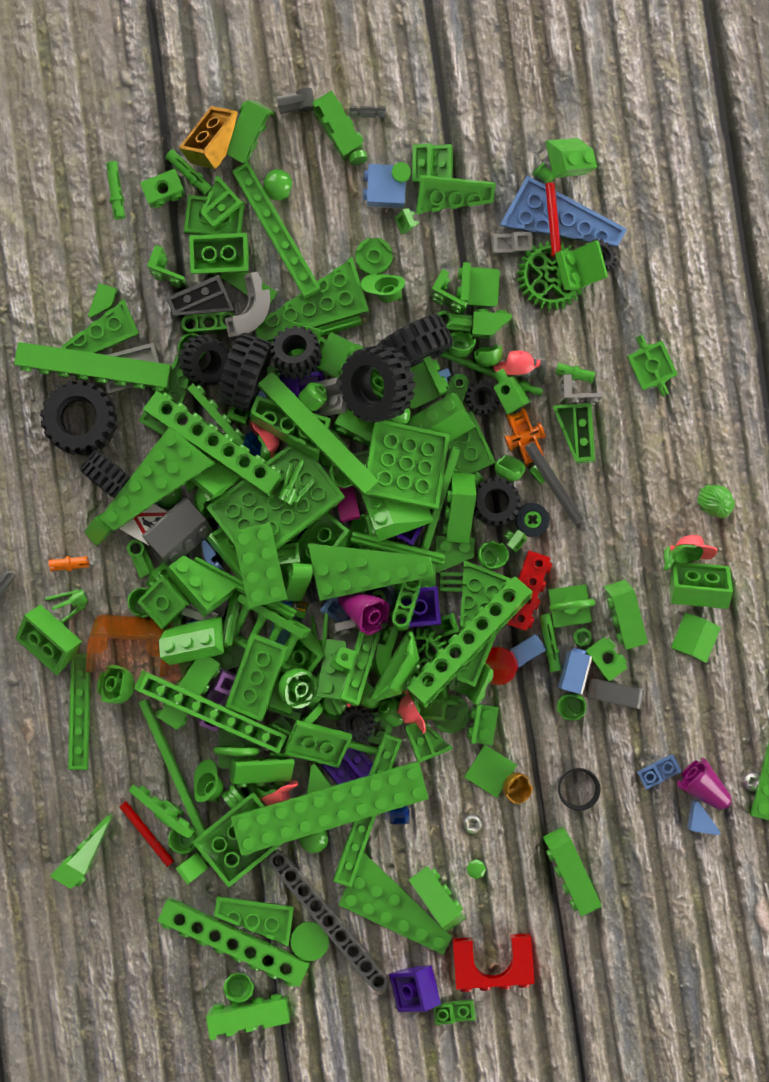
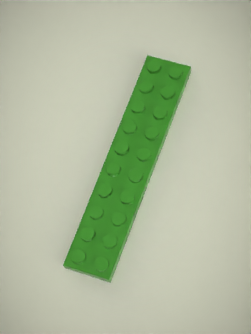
M415 761L231 816V821L242 856L429 799L419 761Z

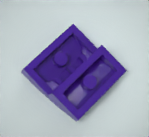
M347 748L339 768L321 764V766L338 785L368 776L373 763L363 751Z

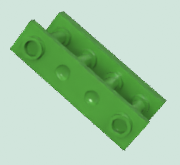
M241 593L237 601L242 603L243 608L237 619L232 644H238L246 649L250 636L247 639L240 635L239 632L249 611L254 610L258 613L259 617L251 634L259 635L265 621L268 619L274 622L275 625L269 640L276 642L282 629L291 632V637L286 645L289 649L280 672L284 673L293 669L294 666L287 663L296 642L298 639L308 637L312 629L266 605L249 608L246 595Z

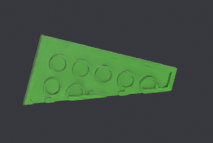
M353 257L317 281L321 291L307 299H304L303 295L299 293L298 296L266 316L264 321L255 329L257 337L270 342L275 336H279V331H285L288 321L310 327H318L369 312Z
M169 427L100 519L113 530H118L141 512L146 511L153 504L161 501L191 478L196 477L215 463L176 430Z
M308 543L320 601L435 576L431 557Z
M464 560L460 632L468 620L472 621L476 617L475 613L482 606L485 608L489 603V598L494 593L498 594L503 589L502 585L508 579L512 580L511 578ZM506 596L504 601L510 602L512 596ZM494 609L490 614L498 616L501 614V611ZM480 623L477 626L479 630H485L488 627L485 623ZM496 635L457 675L458 682L473 688L476 687ZM466 637L464 639V643L471 644L474 642V639L472 637Z
M365 852L363 853L352 888L346 886L338 905L444 955L452 936L442 929L439 923L370 859Z

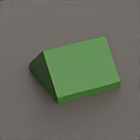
M685 613L670 648L707 663L721 627L706 619Z

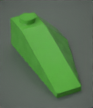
M107 815L89 834V837L76 848V851L60 864L50 875L53 879L70 889L75 885L79 887L86 880L84 876L94 860L113 815Z

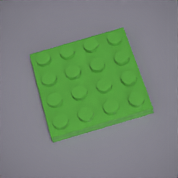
M386 420L373 423L366 468L379 480V483L366 495L434 510L439 509L450 434Z

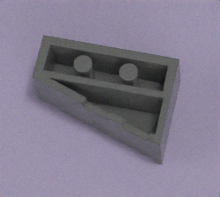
M219 275L166 297L175 317L191 314L235 312Z

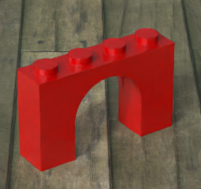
M529 933L510 934L511 962L505 971L497 975L485 974L476 967L472 937L452 939L456 990L460 989V992H470L472 988H479L481 991L491 990V987L510 989L514 985H518L519 988H528L530 984H535L531 935Z

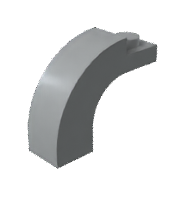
M258 271L243 275L248 293V304L240 315L225 318L229 337L253 331L264 321L268 313L270 291L269 289L262 290V279Z

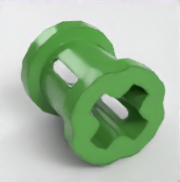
M542 162L533 173V176H537L545 184L553 182L555 180L553 172L545 166L546 163Z

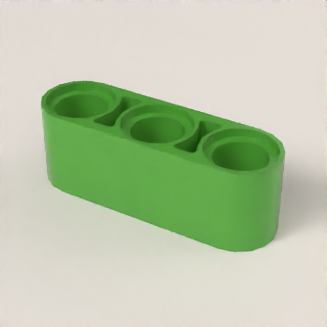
M232 312L186 315L182 319L181 325L187 334L226 333L228 330L227 326L224 325L225 318L235 315ZM207 320H214V326L210 328L205 326ZM189 321L196 322L193 329L186 328Z
M290 564L283 581L287 595L285 601H302L312 578L311 564Z
M420 579L414 580L417 583V586L414 588L408 587V582L402 583L392 616V624L397 631H405L410 626L421 588ZM404 599H409L412 603L409 606H404L401 602ZM403 617L406 619V622L398 624L396 619Z

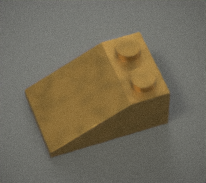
M210 106L179 147L190 164L216 169L221 164L228 151L238 116L237 111Z

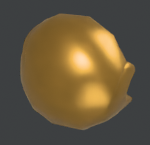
M521 772L509 775L503 782L505 797L518 805L524 803L533 791L529 778Z

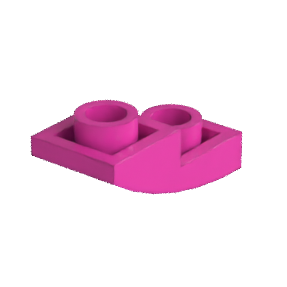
M353 485L347 488L338 487L345 496V499L338 503L341 522L360 519Z

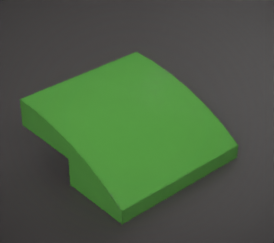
M414 144L412 182L419 183L420 175L453 178V146L451 144Z

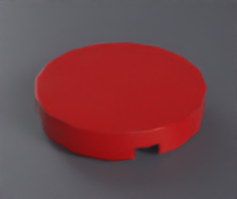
M504 647L491 648L486 660L487 665L493 670V678L490 684H507L516 675L518 670L517 659L513 652Z

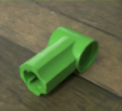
M448 311L437 313V315L447 319L448 324L446 326L448 330L471 332L472 316L449 313Z
M140 540L130 541L127 545V552L131 556L140 578L149 576L155 568L145 543ZM135 544L141 545V551L138 554H134L132 550Z

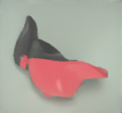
M511 351L506 361L493 366L495 372L504 369L507 376H523L525 378L536 376L541 384H545L546 363L542 360L534 359L526 351Z

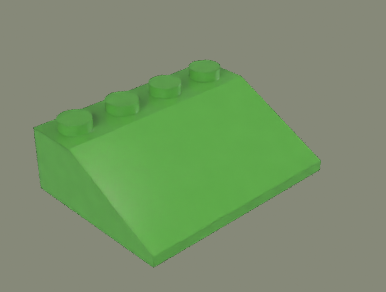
M361 493L379 542L434 522L429 508L367 495L364 496Z
M254 792L192 841L228 888L282 845L278 844L241 856L231 816L266 806Z

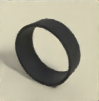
M571 769L559 781V797L563 804L572 810H587L594 806L600 797V782L596 775L587 769ZM582 771L593 779L595 793L588 803L576 806L568 803L563 798L560 790L561 782L570 772Z

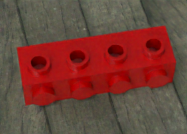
M530 550L527 551L518 579L532 591V598L506 625L523 631H527L528 628L532 627L534 617L531 616L533 610L538 609L540 603L538 595L540 591H544L546 585L544 577L546 573H550L552 567L551 557Z

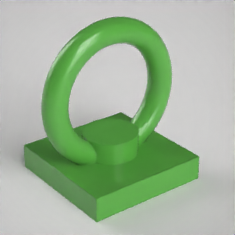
M586 584L548 590L549 610L551 611L553 628L592 622L590 607L595 605V600L588 599Z
M220 729L219 746H215L213 752L219 755L218 768H230V759L257 758L260 749L258 744L242 737H233L226 730Z

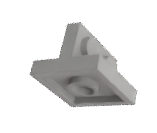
M339 378L314 382L322 384L326 388L328 398L317 411L313 412L314 414L326 417L346 413L347 403L341 397L343 393L339 388V385H341Z

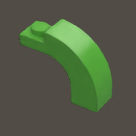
M386 626V629H383L381 632V642L377 643L372 660L373 669L379 679L391 660L392 649L399 632L390 626Z

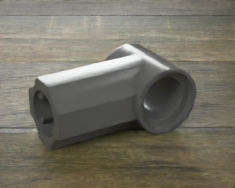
M302 88L297 90L296 93L277 97L280 114L294 111L309 112L313 110L312 102L315 100L312 88Z

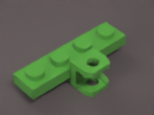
M359 631L354 650L341 647L333 653L330 666L334 670L344 674L347 673L340 693V701L356 707L359 705L380 637L379 632L367 635Z
M143 785L141 787L131 786L129 792L155 813L154 816L163 824L173 828L180 835L188 838L191 837L194 831L188 827L190 823L181 817H177L178 814H184L180 807L166 799L163 802L157 796L153 797L150 795L151 791Z

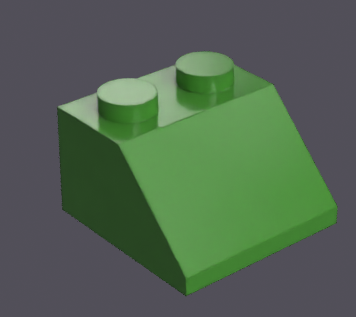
M579 138L545 141L554 178L583 176L597 168L593 149Z

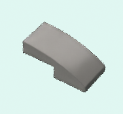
M532 232L492 234V254L531 252L533 247Z

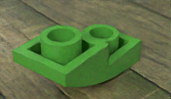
M474 999L444 1002L433 1008L435 1025L454 1024L455 1022L473 1021L476 1019Z

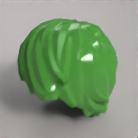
M708 484L704 488H700L699 496L697 497V502L701 506L700 510L705 511L709 516L721 519L726 518L732 513L735 501L725 486Z

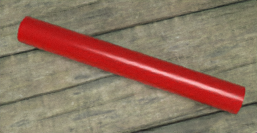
M549 182L545 184L552 257L556 258L555 253L561 251L555 183Z
M127 801L119 806L121 811L166 867L174 862L173 858Z

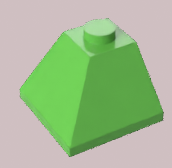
M310 632L308 637L298 639L287 663L294 666L293 668H302L312 673L324 657L318 638Z

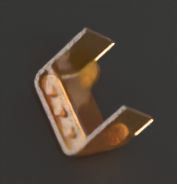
M97 616L94 619L88 639L86 672H95L96 653H102L106 650L108 638L146 641L148 654L153 657H160L159 639L165 629L162 630L149 617ZM161 659L160 677H167L168 664Z

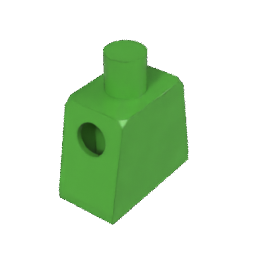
M504 369L494 373L499 383L494 386V390L507 414L531 402L516 377H508ZM507 385L510 388V392L507 391Z

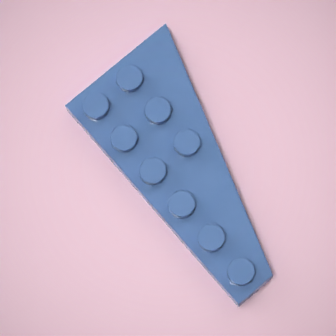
M526 176L500 226L550 235L545 185ZM555 191L560 237L584 242H591L595 239L600 241L602 239L604 243H609L608 246L618 247L627 230L626 228Z

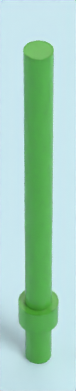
M448 351L439 355L495 378L494 373L496 372L491 368L484 367L463 357L457 358ZM517 379L525 393L528 391L541 397L543 389L529 384L530 382L524 379L522 381Z

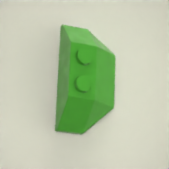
M407 631L368 699L375 702L400 695L402 691L406 692L411 675H415L420 668L418 664L420 657L412 632Z

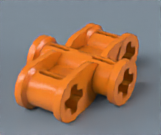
M523 408L520 412L506 415L513 435H505L504 439L510 452L514 448H519L523 462L528 466L533 461L526 452L525 446L534 442L543 455L537 439H545L546 435L540 422L534 427L531 426L527 412Z

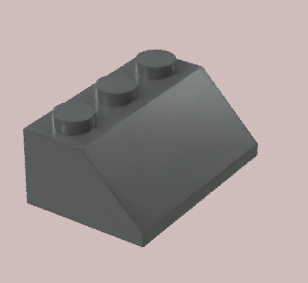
M185 497L148 529L142 537L156 556L169 567L183 555L186 556L213 532V529L202 514Z

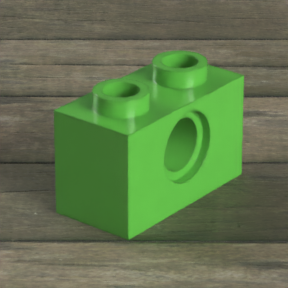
M176 169L140 182L150 208H160L165 205V202L180 200L185 195ZM168 187L166 193H159L160 188Z
M601 637L584 651H586L588 656H592L591 661L604 679L610 682L627 669L625 665L627 661L621 653H616L614 650L616 646L610 638ZM607 652L612 656V660L608 664L602 659L603 655Z

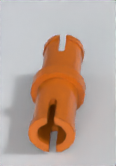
M66 556L64 559H49L48 564L51 567L49 570L53 572L89 568V560H87L89 558L88 556L74 558Z

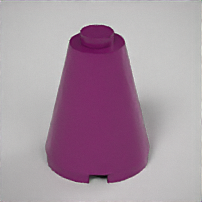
M363 592L338 597V603L356 627L367 635L377 633L382 628L380 625L383 621L387 622L389 618V604L382 598Z
M700 758L702 761L698 762L695 760L690 763L682 772L683 779L682 781L678 780L677 786L682 791L718 810L728 808L731 804V795L708 761Z

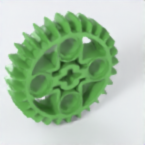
M546 241V245L543 247L540 242L538 245L539 249L533 246V253L527 251L526 256L528 258L522 257L521 261L525 264L520 263L518 265V268L522 270L517 271V275L522 277L517 279V283H523L519 286V290L525 289L522 296L529 295L527 302L533 299V307L539 303L540 310L543 309L544 305L547 306V311H550L551 306H554V310L557 311L558 305L565 309V303L571 306V299L576 302L578 300L576 294L582 295L583 292L580 289L570 290L569 293L562 292L561 286H563V282L560 277L557 260L555 259L552 262L545 256V253H552L550 243ZM562 242L561 251H570L571 245L565 249L563 248L564 242ZM539 259L543 262V266L537 267L533 261ZM529 269L538 277L532 285L528 281ZM549 274H555L554 278H548ZM541 286L544 292L536 293L534 287ZM552 290L559 299H545L544 297Z

